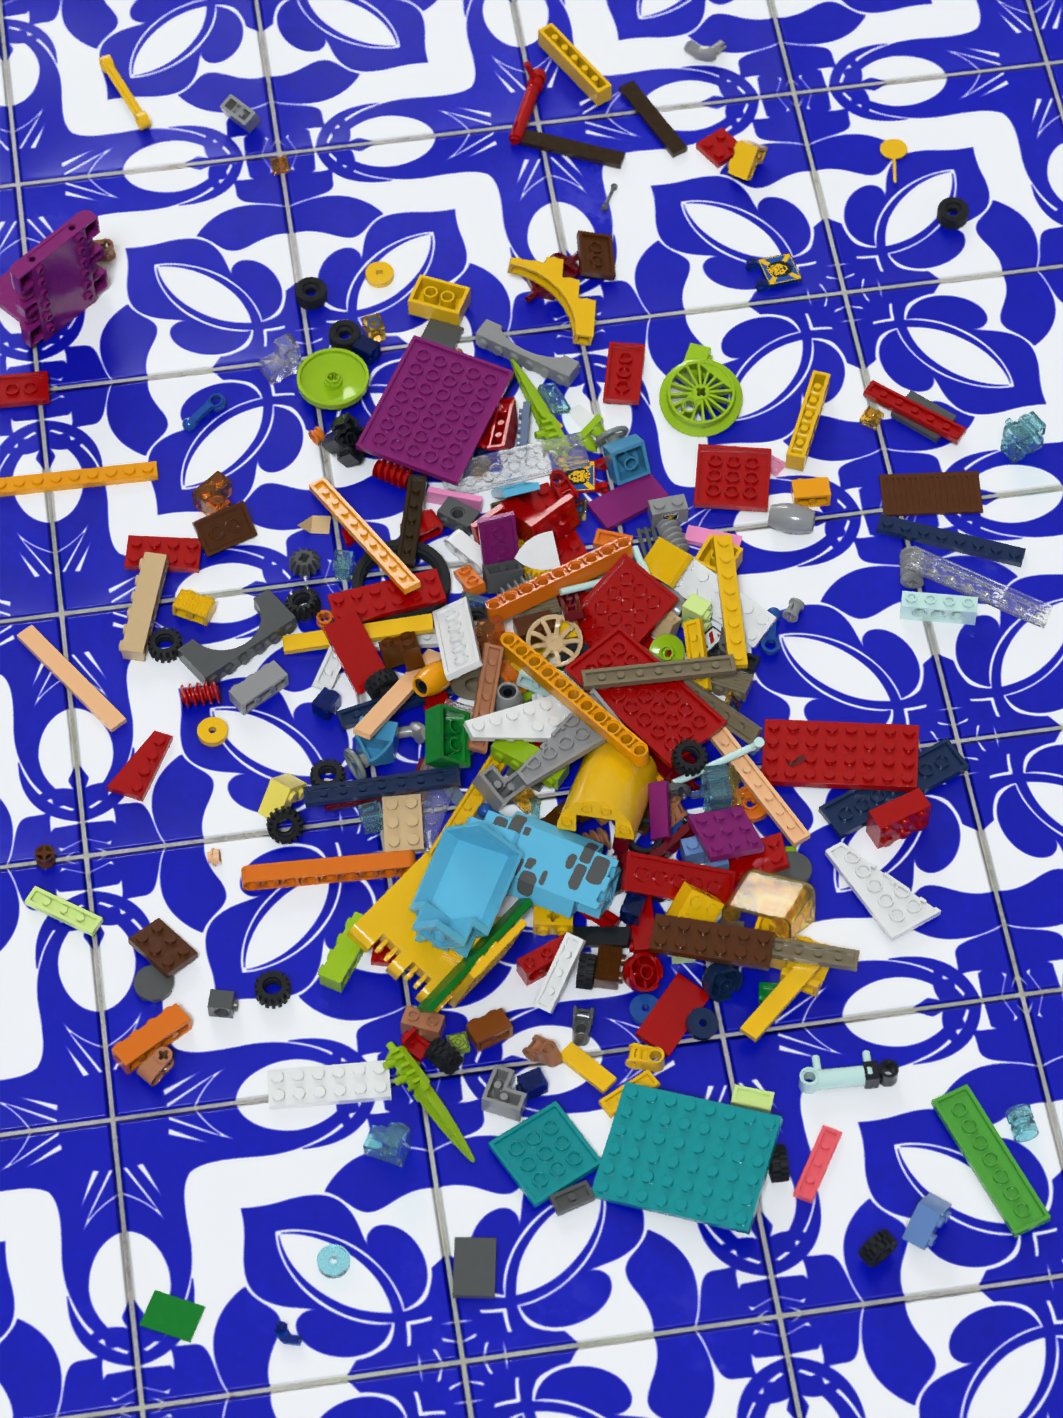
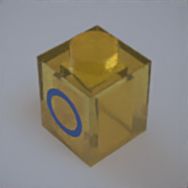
M379 313L362 317V329L369 344L386 340L385 327Z

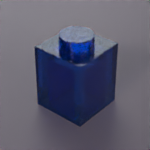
M363 334L352 346L353 353L361 357L370 366L381 357L380 342Z
M324 687L312 702V713L329 722L341 707V696L337 691Z
M627 892L620 909V921L627 925L639 926L646 909L647 897Z
M540 1067L518 1075L515 1088L517 1091L527 1093V1101L548 1093V1082Z

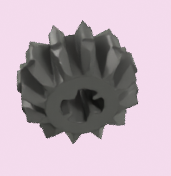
M308 547L305 550L299 548V552L293 551L292 556L289 558V569L293 571L294 576L300 575L301 579L304 576L310 578V574L316 575L317 570L320 569V557L316 554L315 550L310 551Z

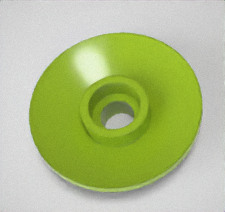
M672 634L658 636L653 640L649 648L651 652L664 661L683 660L685 656V648L682 641ZM669 650L672 652L670 657L667 656Z

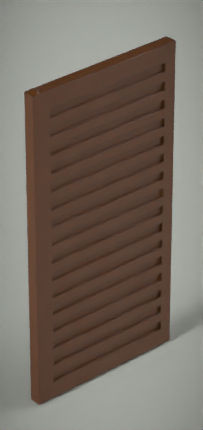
M978 471L879 474L878 476L883 515L895 517L983 513Z

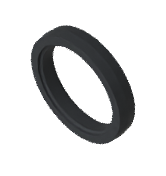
M399 539L386 541L385 544L397 555ZM418 541L416 558L424 560L433 569L437 568L447 603L451 589V577L448 566L439 552L431 546ZM364 553L354 568L352 589L363 586L368 572L376 565L375 561L367 553ZM446 603L372 620V622L430 614L444 607Z

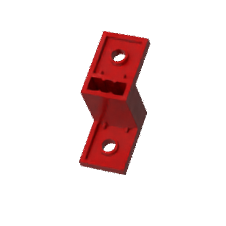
M569 493L542 513L517 497L510 496L479 518L513 511L516 520L517 536L519 540H524V542L548 531H553L556 542L580 524L574 496ZM476 520L470 526L474 541L480 545Z

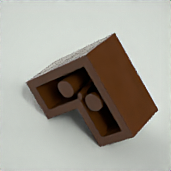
M406 631L399 636L387 637L378 642L386 668H394L405 664L406 670L409 672L425 666L414 631Z

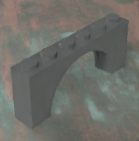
M269 589L253 598L254 609L260 616L261 622L256 634L245 644L228 650H214L204 647L192 639L178 649L179 660L202 684L206 681L208 686H210L211 680H214L215 684H217L220 679L232 674L235 669L247 664L251 658L263 653L266 648L278 643L282 636L291 634L297 628L296 617Z

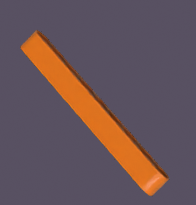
M627 537L618 538L489 599L485 604L488 621L493 624L501 623L560 595L559 588L584 583L608 572L624 553L633 559L631 539Z
M411 850L246 865L241 868L242 888L247 891L402 877L416 862V854Z

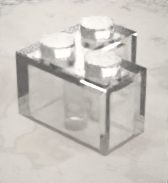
M289 332L273 340V353L259 359L260 372L271 385L282 381L292 374H296L301 364L300 346Z

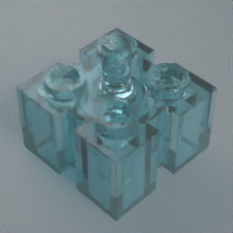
M1034 411L1021 415L1018 422L1013 421L1011 418L1005 420L1006 425L1003 428L1000 450L1013 464L1025 458L1027 453L1030 452L1032 454L1043 447L1044 438L1042 435L1045 434L1046 424Z
M727 764L705 766L703 774L700 775V790L691 791V799L704 798V812L730 808L733 805L734 796Z

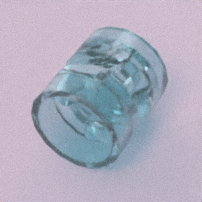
M1020 1104L1006 1111L1005 1115L1008 1124L1011 1125L1010 1130L1014 1141L1026 1142L1038 1136L1039 1130L1035 1120H1033L1034 1116L1030 1105Z

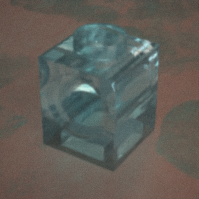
M377 800L358 805V815L365 835L375 834L384 830L383 818Z

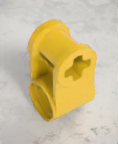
M639 1043L629 1044L628 1049L630 1052L628 1059L625 1061V1065L628 1068L634 1070L649 1069L651 1072H660L664 1069L665 1055L661 1048ZM654 1058L660 1059L658 1061H652V1059Z

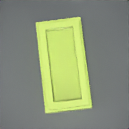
M735 1084L730 1105L771 1113L775 1092Z

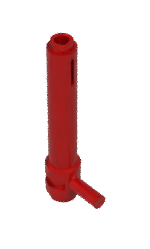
M529 61L523 64L529 79L509 135V141L513 145L521 143L538 95L542 92L546 81L545 71L540 68L533 70Z

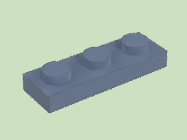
M523 402V409H519V420H522V422L518 423L517 434H520V438L516 440V449H520V456L527 457L530 402Z

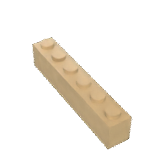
M145 552L144 557L139 561L140 573L136 575V589L131 594L132 606L128 607V622L123 626L124 638L119 643V651H121L123 659L142 662L146 660L149 635L152 636L151 633L169 565L166 554Z

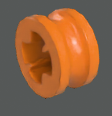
M317 426L314 427V431L310 430L308 432L310 439L316 445H319L320 441H323L325 438L324 433Z
M321 610L317 613L316 623L319 628L333 622V615L330 611Z

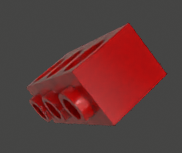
M565 934L516 959V971L526 986L547 975Z

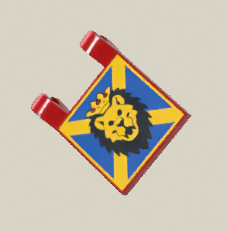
M605 457L594 461L559 462V470L565 473L578 493L597 492L605 494L609 492L607 481L596 484L595 469L608 470Z

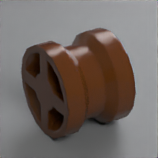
M45 844L36 848L34 854L38 867L41 869L53 867L56 862L53 848Z

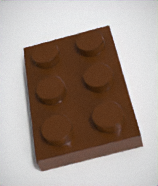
M578 230L576 238L580 276L614 280L616 272L612 235Z
M239 501L192 522L206 557L257 535L244 501Z
M157 918L128 938V943L167 979L198 958V953L160 918Z

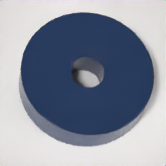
M699 1007L689 1013L685 1026L691 1037L696 1040L705 1041L717 1032L719 1023L716 1015L710 1009ZM699 1021L703 1022L705 1026L702 1027Z

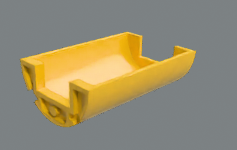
M608 742L584 755L559 816L556 829L576 831L577 815L615 820V837L634 840L649 801L648 783L656 782L658 776L653 758L650 756V762L647 766L637 767Z

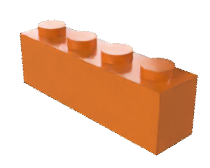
M177 1003L166 1007L160 1015L149 1019L139 1030H134L125 1040L117 1042L111 1049L113 1059L129 1075L158 1048L168 1047L192 1029L191 1019Z

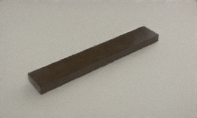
M634 80L619 87V92L672 158L687 152L688 147Z
M526 129L521 141V146L621 169L626 157L625 152Z
M409 474L397 550V557L408 568L415 569L428 480L427 475Z

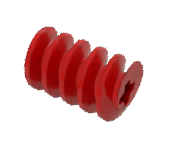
M378 460L373 467L372 476L374 478L378 477L381 481L385 480L386 483H391L393 486H398L400 489L404 488L406 491L409 474H413V470L409 469L406 472V467L400 469L398 464L393 466L394 463L390 461L387 464V460Z
M211 680L210 686H208L206 681L203 682L202 687L198 682H196L195 688L192 687L191 683L188 684L187 689L180 685L182 708L184 703L190 708L191 702L194 703L195 707H198L199 701L205 706L207 700L212 705L215 698L218 703H221L218 684L216 685L214 680Z

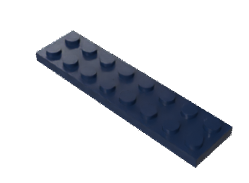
M948 738L918 753L917 788H920L923 794L969 770V764ZM851 789L819 807L818 811L839 839H842L867 825L868 811L908 792Z

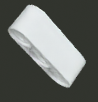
M460 529L455 530L444 539L443 543L448 551L464 564H470L479 575L483 573L480 545Z

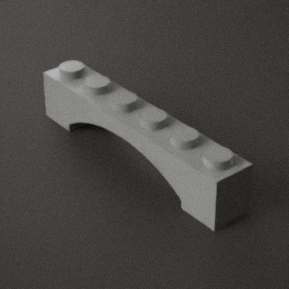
M488 319L484 321L475 333L476 345L480 348L491 351L495 355L506 358L509 361L512 358L518 365L525 367L529 371L536 372L544 378L551 379L559 385L569 388L579 374V361L563 355V357H547L524 350L504 335L501 325Z

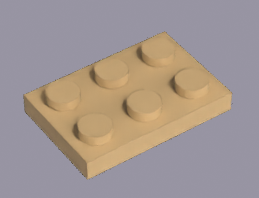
M421 794L382 797L385 852L402 850L425 851Z

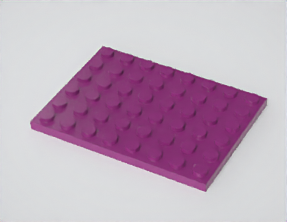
M413 335L357 441L356 449L458 486L514 376V371Z

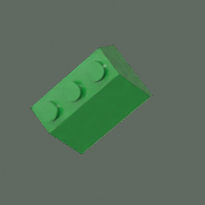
M441 703L425 710L426 765L436 768L457 765L458 768L470 767V750H466L469 736L463 726L465 721L470 720L469 712Z

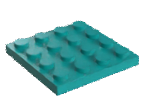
M556 1101L488 1142L490 1150L534 1208L549 1200L550 1195L568 1188L598 1169L601 1161L600 1157Z

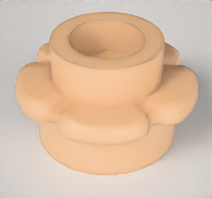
M211 848V851L207 852L208 863H212L213 867L221 864L220 849Z

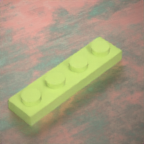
M34 886L25 899V905L92 937L103 923L102 917L37 886Z

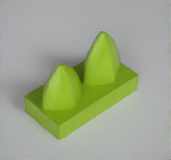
M597 414L570 444L575 448L580 445L588 451L597 452V446L590 434L598 437L601 433L605 432L603 425L600 423L603 418Z

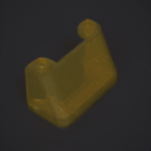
M751 869L743 875L722 908V921L735 923L740 919L741 911L772 919L775 932L782 937L792 939L815 921V890L807 882Z

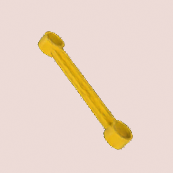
M108 54L100 57L99 64L102 71L109 76L134 115L138 128L142 131L151 127L146 111H142L119 75L111 56Z

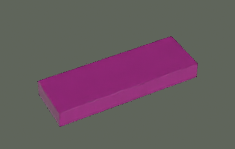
M663 780L648 783L651 840L658 841L672 838L669 782Z

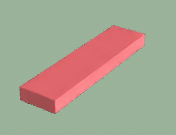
M825 1125L822 1126L794 1190L793 1197L811 1204L813 1203L841 1139V1131Z

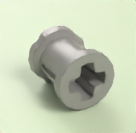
M790 598L789 606L782 613L783 618L791 623L797 622L800 611L805 608L804 602L798 598Z

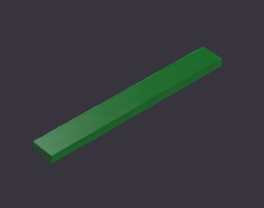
M529 898L518 899L493 925L489 935L479 940L470 950L467 958H463L418 1005L417 1009L421 1013H432L471 971L476 961L482 955H485L488 949L496 941L498 942L532 906V901Z

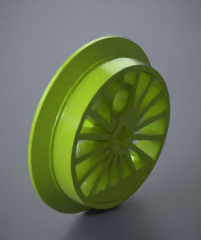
M692 359L677 365L666 375L659 392L660 408L667 422L677 431L692 437H710L725 431L739 416L743 402L741 385L734 373L723 364L709 359ZM697 368L698 383L690 369ZM701 369L706 372L703 384L701 380ZM684 372H686V373L688 374V376H689L691 382H690L689 380H687V379H686L684 376H682L681 374L684 373ZM676 379H678L686 386L674 382ZM671 388L683 391L679 393H670ZM721 395H732V398H731V400H730V399L723 398V397H720V396H721ZM685 398V399H683V400H681V401H679V402H676V403H674V404L672 403V400H671V399ZM716 402H719V403H722V404H726V405H729V406H728L727 409L725 410L723 407H721V406H720L718 403H716ZM692 406L694 409L689 411L685 407ZM704 406L712 419L705 421ZM711 406L719 411L721 415L716 417ZM681 407V413L678 412L677 408ZM701 411V421L695 420L696 415Z

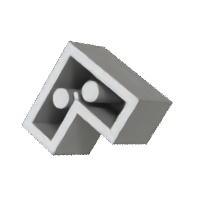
M493 764L479 773L472 781V784L495 811L500 810L527 789L517 776V771L505 779Z
M494 1065L481 1098V1109L520 1122L527 1106V1093L512 1089L515 1081L514 1070Z

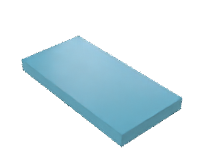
M525 481L492 489L491 494L492 497L506 498L539 490L540 485L538 482Z

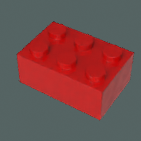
M920 788L910 791L868 811L866 833L877 849L888 847L898 839H905L915 831L924 830L929 823L931 804Z

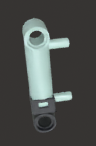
M864 1050L862 1052L863 1064L861 1066L822 1069L820 1056L813 1055V1067H806L801 1070L798 1086L805 1094H813L817 1090L864 1086V1089L879 1088V1083L884 1087H891L897 1082L899 1067L893 1060H884L878 1068L877 1060L871 1061L870 1051ZM884 1072H890V1073H892V1074H891V1075H887V1074H885ZM811 1079L813 1080V1082H807L805 1080Z

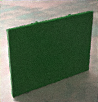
M154 1290L139 1326L191 1342L206 1307Z

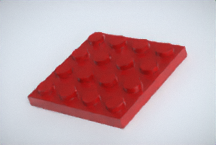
M698 444L694 507L768 512L772 449Z

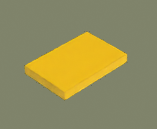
M659 536L644 558V561H646L653 577L674 588L694 557Z

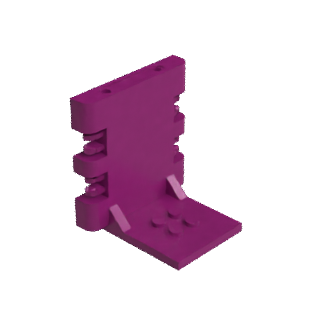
M82 210L13 263L9 271L0 277V308L20 323L23 342L30 348L41 340L46 342L96 302V296L109 286L106 270L96 263L104 256L103 247L93 241V238L100 233L98 216L89 210Z

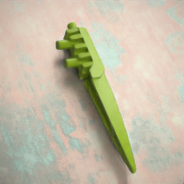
M510 358L518 384L526 402H530L531 412L539 427V431L534 432V436L536 439H546V445L541 446L542 452L550 451V453H553V458L562 457L563 461H568L570 459L568 454L571 447L555 416L551 413L525 372L514 359Z
M392 1041L386 1045L389 1052L385 1058L386 1061L383 1062V1068L385 1070L396 1068L395 1074L398 1077L394 1078L395 1084L407 1083L408 1092L414 1090L413 1097L416 1101L420 1102L433 1121L470 1162L474 1163L475 1158L450 1113L431 1087L429 1078L404 1045L396 1047Z

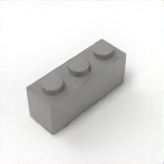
M274 660L264 664L260 670L248 675L241 683L231 687L228 691L230 702L244 716L289 685L288 674Z

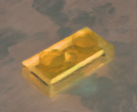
M734 765L726 766L725 777L732 806H740L741 800H744L743 788H739L738 784L740 783L739 772H735Z

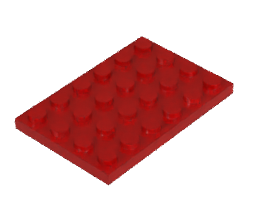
M624 553L580 602L584 618L578 620V625L582 632L583 643L592 647L620 625L642 644L680 599Z

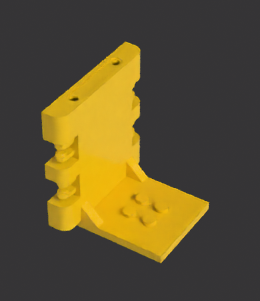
M428 851L409 868L347 933V936L365 953L379 940L381 943L374 950L377 954L387 946L391 951L385 955L384 960L388 962L394 955L397 957L389 964L385 971L396 981L410 968L411 970L404 979L408 981L416 973L420 979L414 983L413 987L415 989H418L426 982V986L415 997L419 1003L457 965L443 954V950L433 947V944L429 941H422V943L414 941L417 933L412 930V926L417 915L410 911L409 908L432 858ZM496 916L493 925L500 919L498 916ZM521 918L498 942L496 941L488 949V952L476 961L471 971L433 1012L439 1013L447 1004L455 1008L506 955L527 923Z

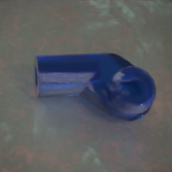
M279 1321L276 1324L275 1334L280 1342L301 1346L302 1336L291 1334L287 1328V1323Z

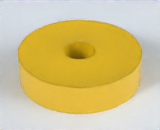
M374 262L366 268V281L372 287H386L394 279V270L386 262Z
M218 717L205 718L197 727L198 739L203 745L209 747L223 744L228 737L227 724Z

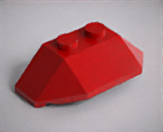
M515 397L503 398L478 445L479 448L493 452L513 450L518 429Z

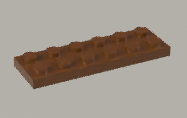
M656 913L649 952L769 971L775 932Z

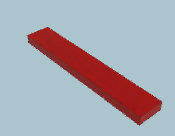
M874 380L863 392L864 397L955 444H958L967 431V428Z

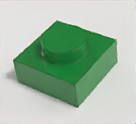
M759 982L758 1004H761L779 983Z

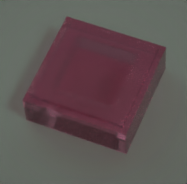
M771 455L770 474L777 477L785 468L786 462Z

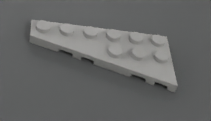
M593 688L589 692V696L621 722ZM570 713L551 733V737L547 742H543L540 745V749L536 754L531 755L518 769L517 776L526 788L529 789L607 741L574 713Z

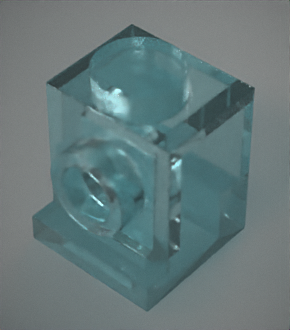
M335 549V560H333L332 564L335 578L338 580H351L354 565L353 551Z

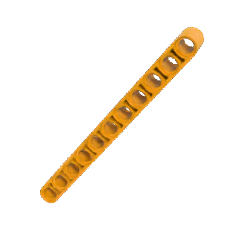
M505 632L501 635L500 642L501 646L504 647L503 653L635 766L645 767L649 764L650 756L646 743L515 633Z

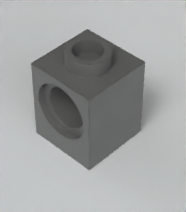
M210 989L207 1005L209 1016L233 1018L234 1011L238 1010L239 1000L235 999V992Z

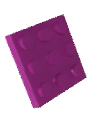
M741 805L688 815L687 822L710 863L764 852L765 846Z

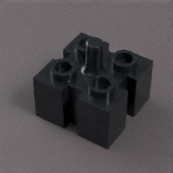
M349 412L334 419L330 427L332 432L326 434L321 444L330 454L336 453L337 460L346 468L360 463L365 452L356 449V443L365 427H359L357 425L359 421Z

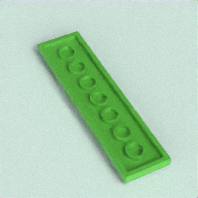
M968 1084L933 1099L931 1105L1013 1237L1016 1238L1051 1221L1050 1214Z

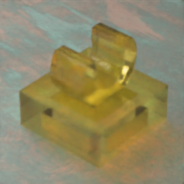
M867 406L860 417L859 423L876 430L884 417V413L878 409L871 408V406Z
M526 789L513 799V803L524 814H529L541 805V800L530 789Z

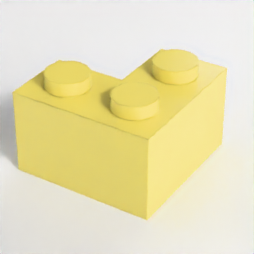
M289 773L271 778L257 813L267 818L270 817L269 813L271 811L275 812V808L280 810V806H284L285 809H287V806L291 807L292 803L304 798L303 787H306L307 783Z

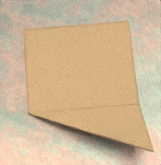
M312 515L297 526L312 534H329L331 516Z

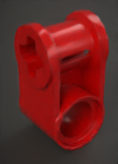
M561 470L552 471L549 477L550 487L557 499L560 500L568 493L574 496V499H579L576 488L571 484L565 473ZM555 480H562L559 483L554 482Z

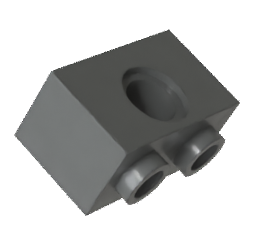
M449 496L437 510V517L443 523V527H448L454 531L460 529L470 537L472 534L470 524L480 518V512Z

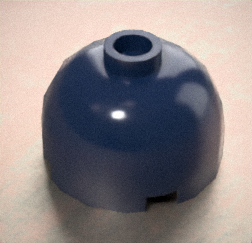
M715 962L705 970L702 976V987L707 996L715 1002H724L731 999L732 996L730 995L734 991L738 992L743 983L742 974L734 965Z

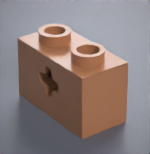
M407 1005L400 1022L401 1034L415 1027L417 1034L430 1042L435 1038L442 1039L446 1028L445 1015L434 1012L421 1013L417 1008Z

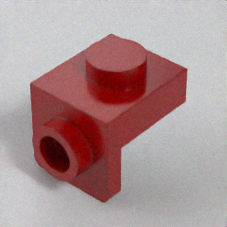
M412 1027L410 1031H406L402 1035L401 1046L404 1045L411 1056L421 1063L426 1058L424 1052L431 1043L419 1036L417 1029Z

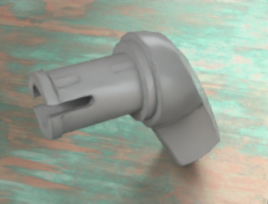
M689 40L683 49L696 59L710 62L715 60L718 53L726 49V45L721 46L725 44L723 40H719L711 47L707 45L702 46L693 40Z
M415 721L411 722L409 726L398 727L399 739L412 737L420 745L425 743V726L422 723Z

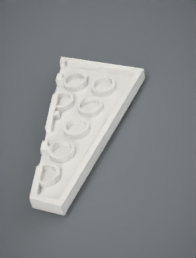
M553 695L467 720L463 726L471 741H494L497 739L506 740L507 742H514V740L547 742L551 737V733L573 712Z
M842 841L825 850L826 857L891 942L941 915L940 909L932 907L927 903V900L916 896L907 886L886 872L883 873L877 869L875 864L861 858L859 853Z

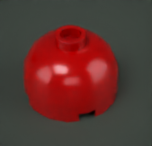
M649 952L632 955L623 965V980L631 990L642 993L655 990L660 985L658 984L660 979L663 978V968L660 960L657 957H653Z

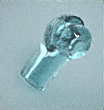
M531 798V816L539 819L541 812L539 798Z

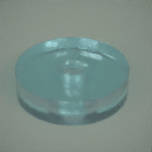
M327 1245L317 1255L318 1270L327 1278L342 1277L350 1268V1255L341 1245ZM332 1259L337 1260L336 1263H331L330 1261Z

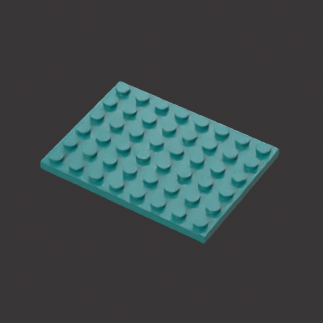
M625 1082L591 1190L595 1195V1199L750 1234L783 1117Z

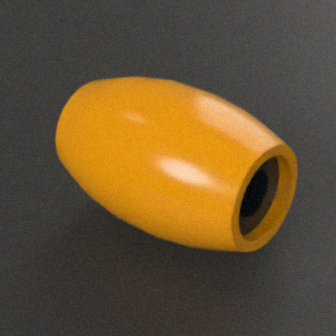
M442 660L432 662L423 667L412 681L413 690L421 697L437 695L451 685V681H448L445 677Z

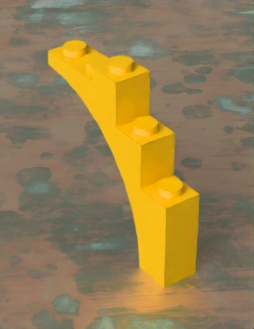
M510 257L507 273L534 281L552 294L563 307L570 321L573 344L591 346L594 336L596 300L579 298L580 280L562 277L564 259L546 257L545 262H540L538 260Z

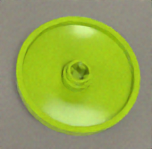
M327 348L316 351L304 359L297 371L299 393L308 403L322 409L337 410L349 407L365 395L369 386L367 365L361 357L346 349Z

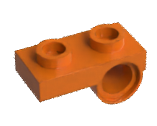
M470 564L453 571L454 577L463 587L464 594L468 600L487 592L485 581Z

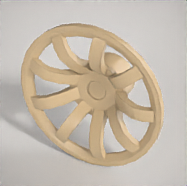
M551 614L537 619L530 626L526 635V643L534 650L545 649L542 657L545 659L548 655L555 657L556 663L551 664L558 668L570 664L578 657L583 646V636L579 626L575 622L565 621L570 626L562 634H559L561 620L565 621L564 616ZM556 619L554 633H551L546 621ZM539 624H542L547 634L546 637L534 631ZM575 629L578 638L565 640L566 636ZM531 636L539 638L543 643L531 645ZM573 643L578 644L575 653L565 646ZM562 652L570 656L568 660L560 662Z

